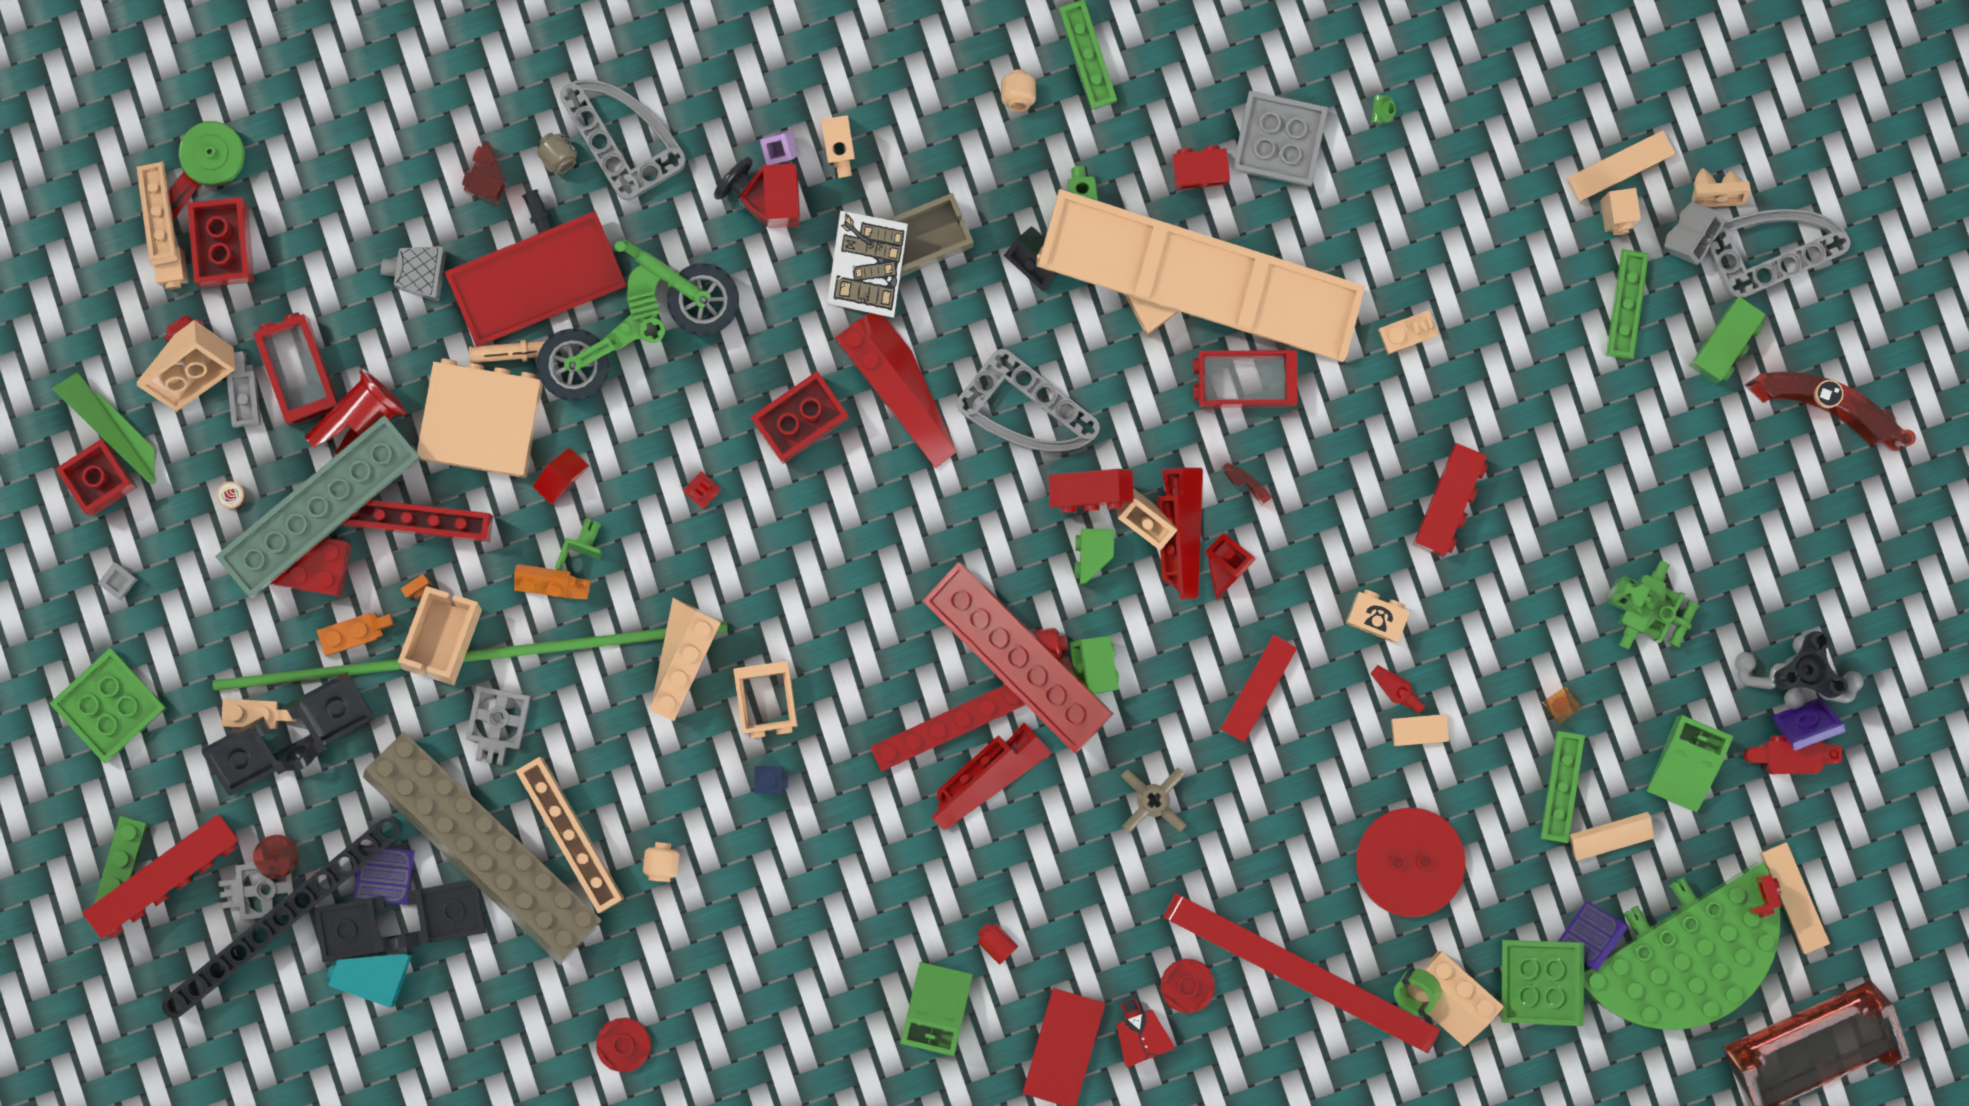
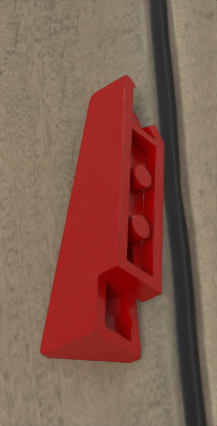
M1186 467L1162 470L1167 496L1157 497V507L1173 523L1177 531L1160 550L1162 579L1178 590L1180 599H1197L1199 589L1203 469Z
M1025 723L1016 730L1007 742L998 735L938 789L936 798L939 801L937 812L932 814L931 818L943 830L948 829L1051 754L1050 750Z

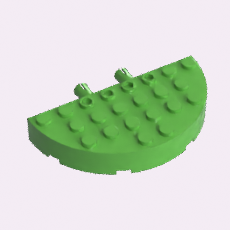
M1764 862L1754 863L1697 898L1685 877L1676 880V883L1673 882L1669 886L1679 899L1682 907L1654 926L1648 924L1638 905L1631 908V911L1623 913L1636 935L1628 942L1611 951L1597 972L1588 966L1584 968V991L1601 1007L1619 1018L1646 1027L1668 1030L1702 1026L1728 1015L1741 1006L1755 992L1768 973L1779 941L1780 908H1774L1775 914L1759 918L1758 914H1750L1749 908L1764 904L1755 878L1770 874Z

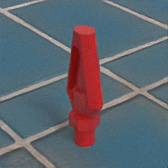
M1379 665L1370 673L1393 703H1404L1408 709L1411 707L1418 714L1425 707L1417 699L1419 696L1412 692L1409 681Z

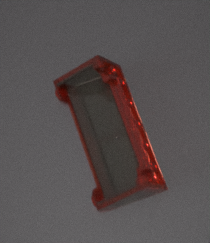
M1871 980L1723 1047L1725 1056L1748 1106H1781L1790 1100L1878 1060L1884 1065L1896 1066L1911 1057L1893 1004Z

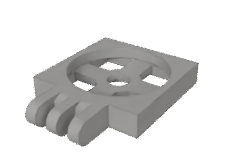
M476 686L466 735L467 740L479 742L476 761L481 762L484 751L488 752L486 763L492 764L494 754L496 753L499 754L497 765L503 766L507 747L521 749L531 696ZM497 695L494 708L491 710L478 708L487 697ZM508 698H512L518 703L521 709L520 716L508 714L506 711ZM497 712L502 713L504 717L501 723H496L493 720V716ZM476 719L488 721L491 726L488 738H485L479 732L476 726ZM506 725L518 727L517 733L512 738L505 741L500 740L503 727Z
M291 859L236 865V879L218 881L219 887L230 886V891L220 892V898L231 897L232 901L221 903V909L240 907L241 920L262 918L274 908L273 897L276 894L288 892V895H290L295 890ZM269 867L280 869L286 875V882L274 883L270 878ZM254 869H258L259 881L256 885L244 887L247 876ZM264 884H268L271 887V892L268 895H264L261 892V887ZM257 896L261 900L262 912L252 909L246 902L245 897ZM278 910L276 916L288 915L285 910Z

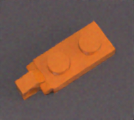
M518 564L514 572V591L569 599H588L590 580L570 576L568 571Z
M374 612L319 629L317 633L324 655L327 657L378 640L379 637L383 636L382 630L395 626L392 615L388 614L377 617V614Z

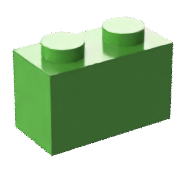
M1110 636L1070 642L1074 674L1094 694L1119 690V674L1115 669L1114 663L1115 648Z

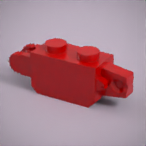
M1770 736V741L1762 742V747L1746 748L1742 752L1743 755H1741L1746 763H1763V769L1768 774L1819 773L1823 769V765L1842 762V748L1839 745L1824 744L1822 740L1794 751L1784 736Z

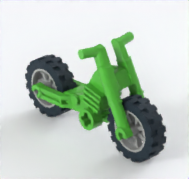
M629 240L617 241L615 249L621 253H627L635 259V262L640 264L631 272L628 279L627 302L631 315L603 338L602 341L592 333L581 329H565L550 336L538 353L537 369L539 379L549 392L560 399L568 401L583 400L598 392L607 380L610 368L609 352L619 350L635 339H643L649 343L660 341L665 335V325L657 316V314H660L656 298V286L660 279L668 283V310L678 326L695 335H712L720 332L732 322L739 307V292L732 277L722 268L707 263L694 264L680 272L678 270L676 272ZM700 279L713 281L707 292L703 291ZM697 281L698 287L694 285L692 282ZM716 285L721 289L723 297H711L710 293ZM683 295L694 302L684 306ZM710 301H723L722 308L718 314L709 304ZM697 305L699 307L697 319L686 310ZM706 306L714 317L701 320L703 308ZM650 322L653 325L659 324L661 328L657 333L659 337L655 339L652 335L646 336L644 332L648 329L647 324ZM571 344L584 347L579 354L573 356ZM564 346H567L569 354L567 359L556 355ZM554 358L564 362V367L555 372L553 367ZM584 366H594L589 378L581 371V368ZM569 370L568 383L566 384L557 375ZM574 371H576L585 382L572 385Z

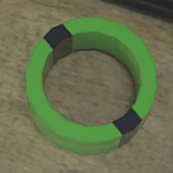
M1422 969L1406 971L1394 987L1396 1002L1403 1010L1415 1016L1429 1014L1441 998L1442 993L1437 979ZM1414 984L1421 987L1427 993L1429 1001L1420 1002L1409 995L1405 985Z

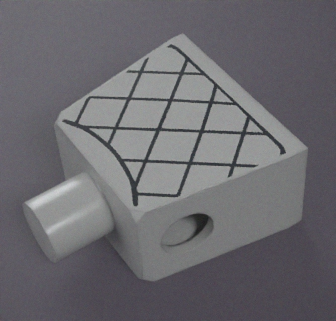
M443 247L400 248L397 260H382L381 275L395 276L394 286L401 291L439 302L447 251Z

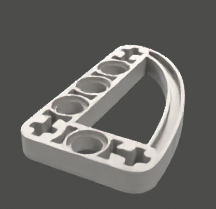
M577 80L562 88L560 98L616 194L621 199L633 200L684 169L686 165L684 153L669 131L650 110L625 91L597 80ZM571 90L574 93L579 92L580 94L577 95L579 103L582 106L586 102L587 106L577 109L572 100L566 101L569 97L568 92ZM585 93L602 94L628 107L656 133L667 149L631 170ZM584 112H589L594 116V121L589 126H583L579 123V117ZM597 135H603L607 138V145L602 149H597L592 144L594 137ZM671 154L675 157L680 156L678 166L674 167L673 164H669L664 167L667 171L665 174L662 173L661 167L656 163L661 160L662 165L669 162L668 156ZM610 158H617L621 161V167L618 171L611 172L607 170L606 163ZM648 167H654L658 171V176L653 181H647L643 178V171ZM625 171L628 172V174L623 175L628 184L634 183L631 187L633 192L630 194L626 191L620 192L623 185L619 178L615 182L612 180L613 178L620 177Z
M1795 209L1768 210L1724 221L1719 233L1723 235L1720 244L1722 248L1728 245L1729 249L1717 255L1716 251L1720 249L1717 241L1711 242L1708 252L1728 295L1733 299L1739 296L1743 299L1841 256L1850 248V239L1838 223L1824 215ZM1798 222L1818 227L1828 234L1746 270L1729 232L1763 223ZM1833 237L1837 241L1842 240L1843 244L1840 246V251L1837 247L1827 252L1825 251L1824 247L1834 242ZM1813 247L1818 250L1820 255L1818 261L1811 262L1806 258L1807 248ZM1724 255H1730L1734 258L1735 266L1733 269L1728 270L1721 265V258ZM1784 258H1790L1794 261L1795 269L1793 272L1788 273L1782 269L1781 262ZM1759 269L1769 271L1771 279L1768 283H1761L1757 279L1756 275ZM1751 279L1752 284L1743 288L1742 294L1739 290L1734 291L1735 280L1743 283Z
M1006 349L997 350L991 355L957 400L958 411L968 420L1000 439L1031 450L1050 453L1075 451L1091 443L1097 437L1100 429L1096 418ZM1007 356V363L1011 367H1014L1015 363L1020 365L1014 370L1011 378L1006 375L1010 372L1005 366L997 367L998 361L996 357L1003 358ZM1021 371L1028 372L1032 378L1030 384L1026 386L1019 385L1016 381L1017 374ZM982 376L991 377L994 382L993 387L990 390H982L978 386L979 378ZM1005 380L1077 437L1065 441H1047L1028 437L997 424L979 413V411ZM974 387L985 398L981 400L978 396L974 401L976 408L974 410L969 408L966 411L963 409L964 403L962 400L964 398L967 400L972 398L974 392L970 391V389ZM1041 388H1048L1052 391L1053 397L1049 402L1044 403L1038 399L1037 393ZM1064 404L1072 406L1074 410V415L1070 419H1063L1059 416L1058 410ZM1078 413L1084 415L1080 418L1084 424L1093 423L1092 429L1095 431L1093 434L1089 432L1086 435L1082 434L1083 428L1078 423H1076L1075 427L1070 425L1076 420Z

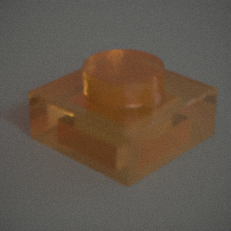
M1566 686L1542 702L1557 724L1562 723L1581 709Z

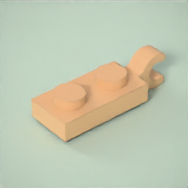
M223 699L221 726L244 727L263 716L270 729H278V721L297 722V718L292 719L287 710H279V702Z

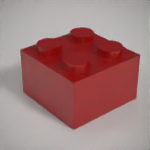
M103 439L98 440L55 468L84 514L91 517L138 487L113 448Z

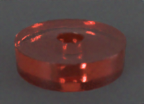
M271 835L264 838L257 844L253 852V861L258 872L270 879H278L290 874L297 866L299 859L294 842L283 835ZM274 855H280L277 859H272Z

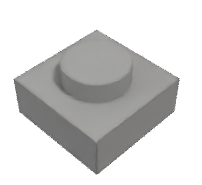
M114 562L98 584L118 600H122L138 579Z

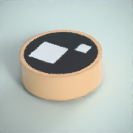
M1833 380L1821 382L1814 391L1815 401L1823 408L1837 406L1843 399L1841 385Z

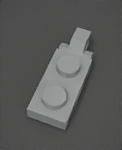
M234 352L235 370L227 375L232 427L261 425L254 367L247 364L246 352Z

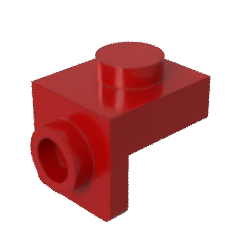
M1772 874L1755 877L1764 904L1749 908L1750 914H1758L1759 918L1775 914L1774 908L1782 906L1778 895L1781 894V887L1777 878L1773 879Z

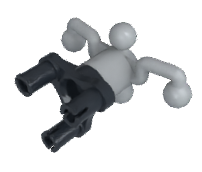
M1813 631L1807 635L1797 636L1793 641V649L1797 654L1789 657L1784 663L1775 664L1771 668L1769 679L1749 676V673L1756 667V659L1751 653L1742 652L1735 659V666L1739 670L1738 678L1743 685L1762 689H1773L1775 687L1782 690L1789 689L1785 693L1784 701L1791 709H1799L1805 704L1806 696L1802 689L1817 691L1819 696L1825 700L1850 703L1855 699L1857 691L1862 688L1864 683L1863 677L1859 672L1849 671L1845 673L1843 678L1838 677L1834 673L1828 662L1826 648L1830 646L1831 638L1825 632ZM1803 667H1808L1809 669L1806 675L1803 672Z

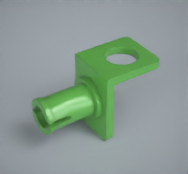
M585 519L578 540L566 538L555 566L556 570L562 571L569 550L598 560L601 559V550L593 547L598 530L601 527L600 523L594 521L592 524L591 519Z

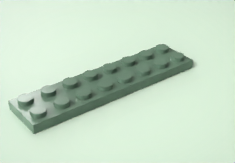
M384 415L215 557L248 597L252 599L421 457Z

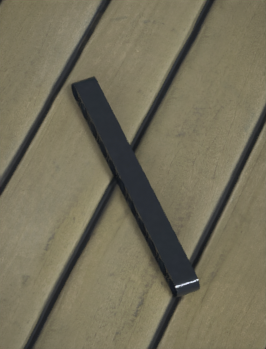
M387 816L368 829L168 994L162 1002L164 1014L171 1018H178L194 1007L399 838L403 831L401 821L397 817ZM385 822H390L394 825L395 834L389 837L383 833L382 826ZM363 840H370L373 843L374 851L372 854H367L361 849ZM342 857L351 859L353 863L351 871H344L341 868L340 860ZM321 875L330 877L332 884L329 889L320 886L319 877ZM300 892L309 895L310 904L308 906H303L298 902V894ZM278 910H285L288 913V923L283 924L278 921L276 916ZM257 927H262L267 931L268 938L266 941H261L256 937L255 931ZM236 945L245 947L247 952L245 958H238L235 955L234 948ZM215 962L224 965L225 974L223 976L214 973L213 965ZM193 980H199L203 983V993H196L193 990ZM173 997L179 998L182 1001L183 1007L181 1011L172 1008L171 999Z

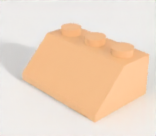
M1437 951L1422 968V970L1429 972L1437 979L1442 990L1441 998L1428 1015L1463 1046L1467 1045L1484 1030L1504 1007L1442 951ZM1414 984L1406 986L1407 992L1415 1000L1420 1002L1429 1001L1427 993L1421 987Z

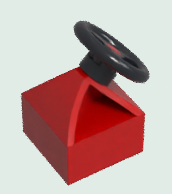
M746 157L740 160L724 176L714 191V198L720 200L733 190V193L741 199V202L751 215L767 228L800 227L799 187L796 164L763 165L754 178L750 180L746 174L750 170L753 161L750 157Z

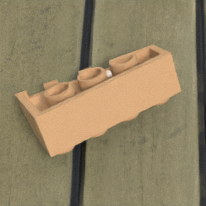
M673 597L652 704L649 710L672 721L676 719L722 620Z

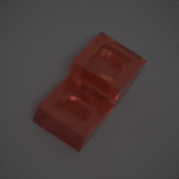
M1226 463L1221 468L1236 490L1246 484L1261 506L1271 500L1272 496L1244 470L1229 463Z

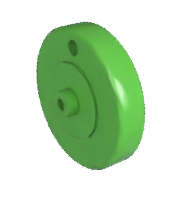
M205 121L190 128L183 136L179 146V161L184 172L198 184L209 187L221 186L232 181L242 170L245 162V147L240 136L230 126L218 121Z

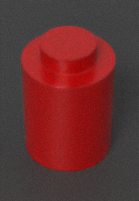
M988 922L976 933L980 937L977 940L978 944L999 965L1018 947L1015 941L997 923L991 925Z

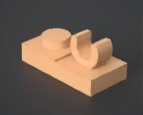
M1429 310L1378 329L1387 355L1439 335Z

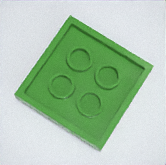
M109 648L49 703L105 764L167 709L113 648Z
M1502 940V1005L1504 1007L1502 1008L1501 1022L1583 1026L1584 942Z

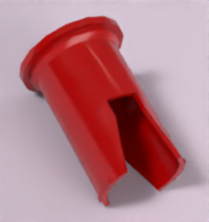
M365 369L359 371L361 375L360 381L308 434H305V439L313 448L341 433L349 425L351 428L343 438L333 456L334 458L384 415L391 420L396 414L401 413L405 415L407 413V409L398 398Z

